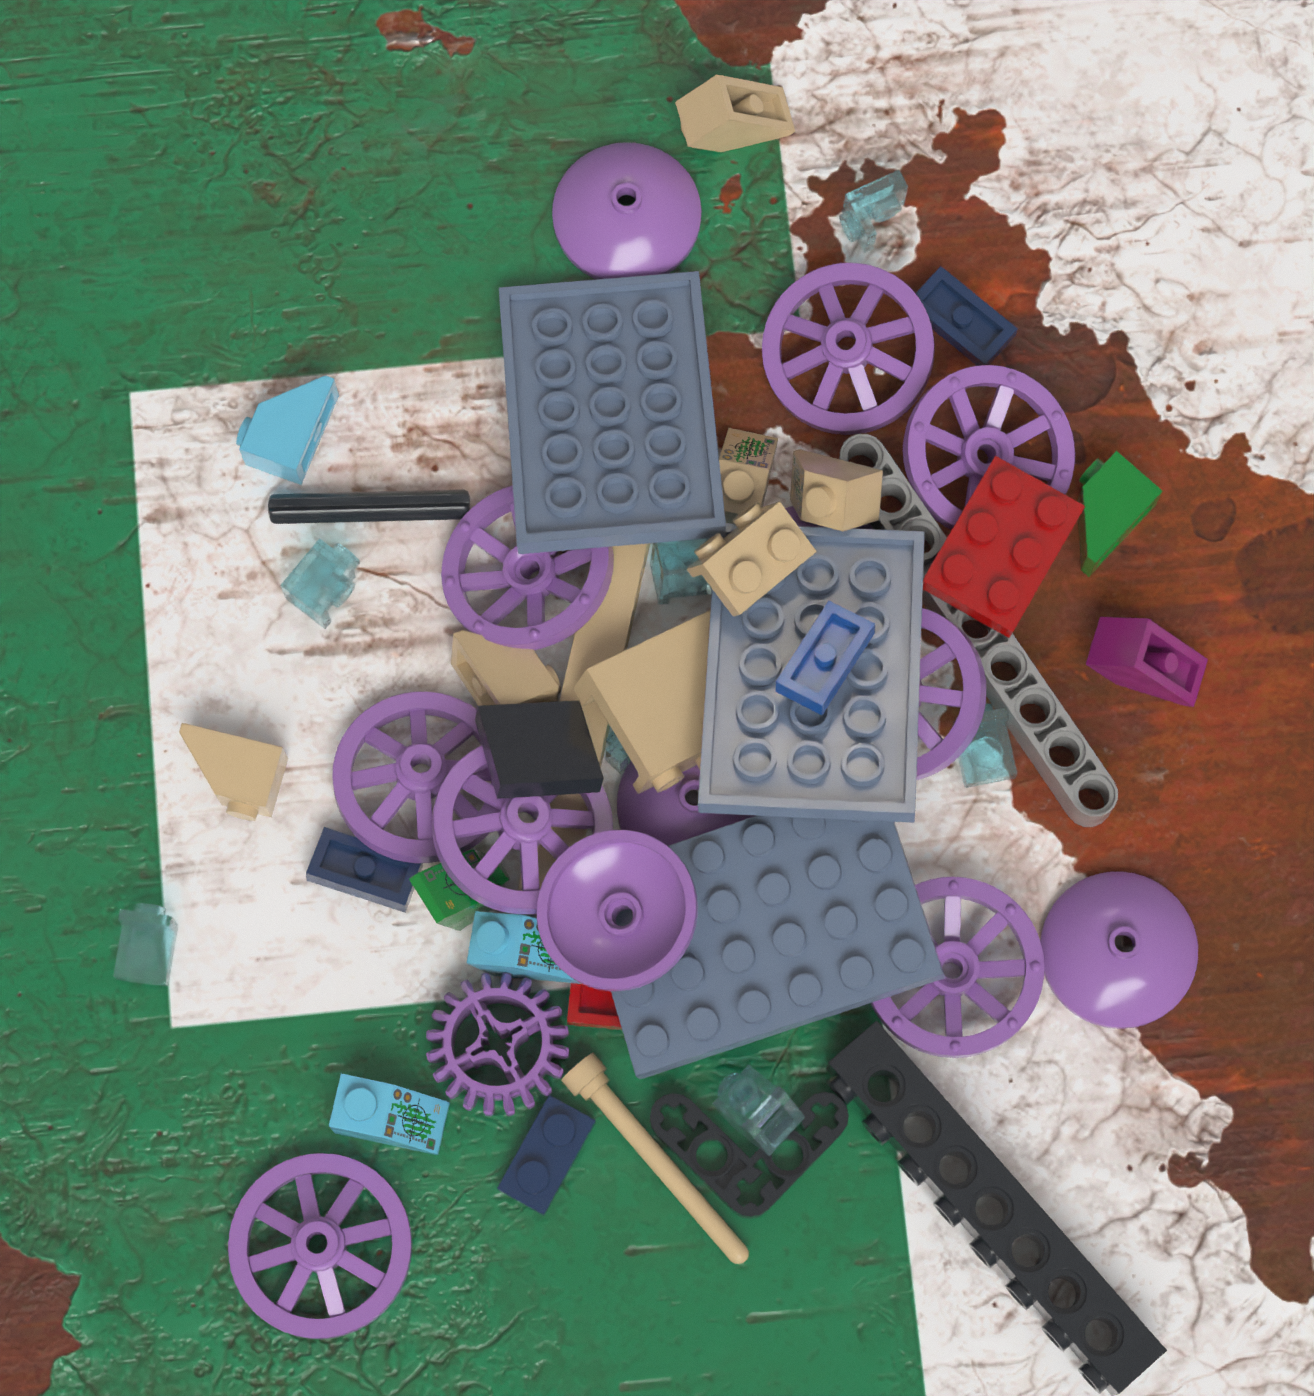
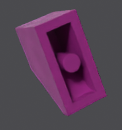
M1100 617L1086 665L1116 685L1183 706L1194 707L1208 659L1150 619Z

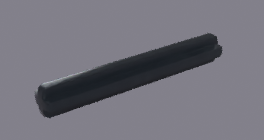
M466 490L273 494L269 497L268 501L269 518L274 524L461 520L470 510V495Z

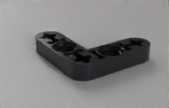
M828 1092L814 1094L791 1115L751 1158L684 1095L672 1093L659 1098L651 1108L650 1124L656 1137L733 1213L741 1218L753 1219L765 1214L842 1135L847 1126L849 1114L843 1100L835 1094ZM817 1105L824 1110L831 1105L837 1110L833 1117L837 1127L833 1130L827 1126L821 1127L812 1137V1140L821 1145L813 1151L806 1138L798 1132L791 1130V1128L798 1122L802 1130L805 1131L815 1118V1114L811 1109ZM666 1106L673 1111L680 1106L687 1111L684 1114L683 1121L693 1132L696 1130L698 1123H701L707 1129V1131L694 1138L687 1152L678 1146V1144L686 1141V1136L678 1128L672 1127L665 1131L661 1127L664 1122L661 1110ZM786 1140L796 1143L802 1150L803 1155L801 1164L794 1170L789 1171L781 1170L772 1160V1150L775 1145ZM705 1142H718L726 1149L728 1158L721 1169L707 1171L698 1164L696 1153L698 1148ZM762 1160L768 1172L784 1183L778 1189H775L770 1180L761 1189L759 1194L764 1202L758 1207L751 1202L743 1207L737 1202L741 1194L737 1185L742 1181L749 1186L752 1185L763 1173L754 1168Z

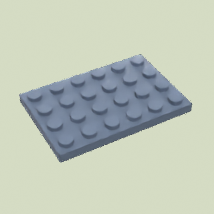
M699 271L500 287V314L518 554L708 539L718 533L722 537H726V520Z
M726 523V536L737 528L735 524ZM798 526L817 552L742 614L732 616L712 589L698 813L914 823L924 532L850 529L843 532L827 527ZM829 600L875 623V634L823 715H820L777 693L776 680Z
M754 816L668 846L684 863L695 885L698 917L693 938L681 959L662 977L639 988L611 991L635 1075L641 1080L946 977L895 822ZM622 910L616 917L617 925H628L633 918V912L631 910Z

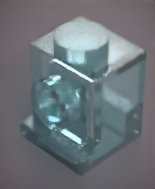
M319 538L280 585L286 600L326 629L332 622L328 610L332 605L336 608L340 607L355 588L353 580L356 578L354 570L360 564V560L343 545L336 543L332 548Z
M708 539L653 543L650 567L659 605L669 604L670 598L712 594V588L702 575L692 577L687 571V568L699 559L694 551Z
M750 1065L740 1074L731 1073L726 1076L718 1087V1098L712 1103L733 1128L768 1156L776 1150L805 1118L783 1089L779 1086L776 1087ZM779 1109L776 1115L761 1130L760 1128Z

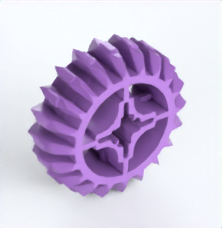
M489 973L481 974L483 990L474 992L469 980H464L461 982L463 993L466 995L464 1000L460 1002L450 992L444 996L447 1005L453 1009L452 1013L449 1015L442 1010L433 1011V1020L445 1027L444 1030H428L426 1038L432 1043L442 1044V1048L432 1049L426 1053V1056L430 1063L445 1062L444 1066L438 1068L433 1073L437 1083L444 1082L452 1077L454 1078V1081L445 1092L447 1097L454 1099L463 1090L467 1091L463 1102L464 1109L471 1111L478 1099L483 1098L484 1114L491 1117L495 1112V1101L503 1100L506 1115L512 1116L515 1114L513 1098L521 1096L524 1105L531 1109L535 1106L533 1096L529 1092L532 1088L536 1087L545 1096H549L552 1093L550 1085L543 1079L544 1075L548 1074L553 1078H562L564 1074L563 1069L559 1065L552 1063L551 1060L552 1058H568L569 1048L553 1044V1041L569 1036L568 1027L564 1025L550 1026L552 1022L562 1016V1010L559 1006H553L544 1011L541 1009L550 997L545 989L537 992L532 999L529 998L528 995L532 988V981L530 979L524 978L520 982L517 991L511 990L512 976L510 973L502 974L500 988H493ZM496 1003L510 1004L524 1010L531 1017L524 1021L518 1019L511 1023H501L492 1016L486 1005ZM472 1013L479 1026V1036L471 1046L465 1048V1053L455 1058L454 1045L458 1029L463 1021ZM486 1022L489 1023L494 1033L497 1032L501 1039L509 1036L512 1038V1043H506L508 1049L507 1056L511 1066H507L502 1055L499 1056L495 1050H489L488 1052L483 1050L484 1045H490L487 1038L489 1033L485 1026ZM541 1031L542 1047L539 1058L534 1067L524 1076L516 1060L517 1051L521 1045L530 1040L529 1036ZM485 1065H494L501 1069L510 1084L502 1086L481 1084L468 1077L464 1072L472 1067L478 1069Z

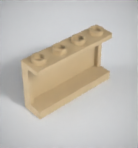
M711 610L587 668L573 688L583 706L596 701L638 771L639 777L633 783V787L638 794L652 787L655 788L657 793L665 791L684 778L682 772L696 765L700 770Z

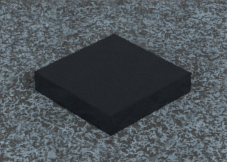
M580 700L478 706L475 723L497 799L598 793L601 791L604 777Z

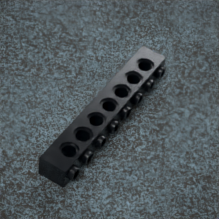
M877 1021L828 1062L826 1070L830 1073L831 1077L826 1082L831 1090L846 1105L852 1100L867 1116L861 1121L866 1130L880 1145L883 1146L887 1141L893 1145L902 1156L897 1161L901 1170L916 1186L921 1185L923 1182L928 1185L938 1197L933 1202V1205L941 1216L952 1227L959 1223L963 1225L974 1238L969 1243L972 1251L988 1268L991 1269L995 1264L998 1265L1010 1279L1005 1287L1011 1296L1025 1310L1033 1305L1047 1321L1041 1327L1043 1332L1062 1352L1069 1347L1083 1363L1078 1368L1079 1373L1097 1393L1100 1394L1106 1389L1111 1396L1120 1394L1167 1351ZM880 1075L890 1078L897 1088L896 1097L888 1102L875 1100L868 1091V1081ZM911 1116L925 1118L932 1127L931 1139L923 1143L911 1141L905 1135L903 1129L904 1121ZM947 1156H955L963 1160L968 1170L966 1180L960 1184L947 1182L940 1174L939 1164L941 1159ZM992 1197L1000 1202L1003 1208V1219L999 1224L987 1225L979 1220L975 1210L978 1199ZM1025 1237L1036 1243L1039 1249V1259L1035 1266L1025 1267L1015 1261L1012 1255V1245L1015 1239ZM1054 1279H1065L1074 1287L1076 1297L1070 1308H1059L1051 1302L1048 1289ZM1091 1320L1103 1321L1111 1330L1112 1341L1104 1351L1092 1348L1086 1340L1085 1330Z

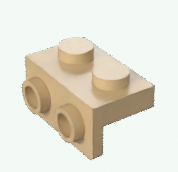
M780 501L761 507L758 502L752 504L732 520L737 528L724 538L718 533L694 551L699 559L687 568V571L692 577L702 575L732 616L742 614L817 552Z

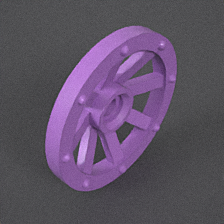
M861 263L828 265L799 278L788 287L772 308L765 325L762 340V358L766 376L773 392L782 405L794 417L815 429L843 435L861 434L877 430L892 423L906 413L914 405L927 385L935 353L932 326L919 297L905 282L881 268ZM849 284L867 286L868 288L851 318H845L834 286ZM819 292L831 324L826 327L793 314L802 303ZM883 293L898 303L908 316L868 328L865 326ZM785 330L821 342L820 346L782 364L781 346ZM915 333L916 352L913 366L911 367L874 348L873 344ZM844 337H852L856 340L855 345L849 350H842L838 347L839 341ZM827 362L829 365L812 405L794 390L788 380ZM868 363L905 382L890 399L879 406L864 370ZM843 373L850 374L863 412L843 414L828 411Z
M980 365L954 372L936 383L921 397L914 407L906 426L903 442V459L906 475L910 485L932 517L948 529L952 530L962 510L950 503L939 491V488L966 475L969 477L966 506L995 455L1037 479L1048 481L1047 485L1066 494L1073 476L1075 464L1073 434L1067 417L1059 403L1045 387L1033 378L1014 369L1002 366ZM978 386L996 387L997 390L984 426L980 429L965 389ZM1015 394L1027 402L1039 417L1006 435L1000 429L1012 396ZM948 397L963 433L964 440L930 424L933 415ZM1047 430L1052 447V464L1014 456L1013 448ZM926 442L956 455L958 461L930 475L925 452ZM978 449L983 450L987 454V464L980 462L978 459Z
M512 485L482 499L457 524L449 538L443 556L441 570L442 587L452 613L468 632L482 635L486 640L499 645L537 650L552 646L573 635L598 610L608 592L614 566L613 546L570 550L557 557L555 556L558 551L518 554L517 546L511 550L484 530L496 519L509 512H512L515 525ZM473 544L501 562L503 570L464 574L466 561ZM591 561L589 574L582 590L559 579V575ZM539 571L536 577L529 579L534 572ZM510 588L481 616L473 610L466 595L467 591ZM552 594L571 603L560 614L545 621L546 596ZM524 599H527V627L510 628L498 625Z
M922 608L921 628L935 633L945 641V644L920 659L919 707L923 702L961 709L954 726L944 739L919 711L918 736L930 751L917 757L916 780L932 776L945 769L965 751L980 726L987 692L984 668L971 640L954 623ZM953 659H957L962 673L963 691L923 686L921 682L923 678Z
M409 692L389 697L372 705L353 721L343 735L334 757L333 788L337 807L344 822L362 843L377 853L398 861L409 863L440 862L432 837L431 799L437 797L445 777L459 761L447 760L445 758L472 735L481 744L475 723L476 708L458 698L441 693ZM425 715L445 718L458 724L434 745L427 743ZM410 716L412 745L406 747L379 729L392 721ZM365 742L396 761V763L352 772L355 759ZM418 764H425L430 769L426 772L418 773L413 770V767ZM488 767L476 774V776L484 781H491V785H493ZM396 781L395 787L369 819L357 803L353 790ZM460 792L453 811L461 819L500 812L487 803H484L481 810L478 811ZM408 798L416 802L418 840L399 837L384 830ZM489 833L456 839L461 853L472 849Z
M481 745L470 751L453 766L440 787L432 813L434 847L444 870L451 880L475 901L506 913L537 914V901L540 891L537 847L541 844L557 860L569 846L551 827L592 829V834L613 830L610 803L603 786L598 793L580 794L588 811L551 809L549 804L558 795L497 799L494 786L476 776L478 772L488 767ZM461 789L500 811L452 820L455 800ZM525 812L530 814L534 822L525 823L521 821L518 813ZM498 831L499 838L473 869L462 855L456 839ZM512 848L520 850L522 891L504 888L487 880Z
M941 877L918 883L915 886L921 904L944 899L943 943L939 945L934 939L933 941L941 965L954 963L960 969V977L956 979L946 977L924 985L900 1009L896 1007L891 997L872 1002L871 1005L880 1021L894 1036L920 1052L945 1058H966L989 1052L1013 1037L1029 1019L1038 1003L1043 987L1045 969L1044 954L1038 933L1025 911L1011 897L987 883L964 877ZM961 899L981 904L996 913L967 944L960 942ZM1008 925L1019 943L1023 959L979 961L978 955ZM1024 977L1020 995L1011 1011L980 986L976 980ZM939 994L944 996L946 1036L928 1032L911 1022ZM963 994L967 996L997 1024L981 1033L963 1037L961 996Z
M318 1153L298 1156L286 1160L264 1173L241 1199L235 1211L229 1232L228 1256L234 1282L245 1302L261 1319L285 1333L308 1339H329L345 1336L375 1321L389 1308L400 1293L407 1278L412 1258L410 1222L406 1210L394 1189L382 1176L367 1165L336 1154ZM332 1174L348 1178L349 1181L326 1216L321 1217L312 1175ZM293 1180L296 1181L304 1219L300 1224L264 1204L278 1189ZM364 1188L376 1197L387 1215V1219L344 1229L339 1227ZM256 1218L292 1238L290 1244L253 1256L249 1255L250 1235ZM319 1234L325 1235L327 1238L326 1249L318 1254L312 1253L309 1249V1242L312 1237ZM392 1235V1255L386 1274L347 1252V1245ZM296 1260L298 1263L277 1304H274L262 1291L254 1273ZM337 1266L342 1267L377 1288L369 1299L348 1313L345 1311L334 1272ZM312 1272L318 1275L330 1318L310 1319L291 1314Z

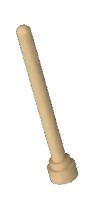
M593 1052L585 1057L561 1081L574 1096L580 1094L585 1101L591 1098L727 1258L734 1264L744 1263L749 1256L746 1245L609 1088L607 1083L610 1079L604 1074L607 1070L605 1065Z

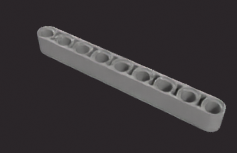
M869 434L851 436L844 442L840 450L839 459L848 461L857 455H864L870 458L874 463L873 468L883 470L881 497L892 496L897 498L903 506L900 511L895 513H887L880 509L879 520L869 524L875 530L923 531L924 539L931 547V550L924 554V578L947 537L883 444L876 437ZM923 590L922 602L925 607L945 617L962 631V624L964 622L976 620ZM986 626L988 635L983 638L975 639L966 634L976 648L984 668L987 698L1066 814L1074 823L1083 827H1094L1102 824L1108 818L1118 800L1116 784L1013 633L1008 638ZM996 662L1009 663L1015 668L1017 677L1010 681L999 680L993 675L991 665ZM1025 704L1038 705L1044 711L1046 720L1039 724L1029 723L1021 716L1020 707ZM1055 746L1068 748L1074 755L1075 763L1068 767L1056 765L1050 758L1049 749ZM1085 788L1098 791L1104 800V807L1098 810L1085 808L1079 800L1078 792Z

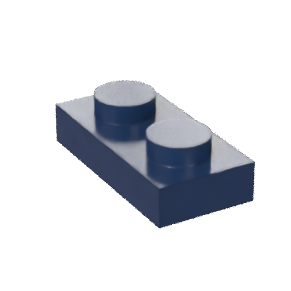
M941 266L916 292L929 316L932 330L976 366L990 365L1016 336L1017 327Z
M324 827L306 871V880L406 913L415 889L409 878L422 871L423 863H409L391 859L370 849L357 837Z
M549 1095L497 1190L545 1216L594 1128L596 1120Z

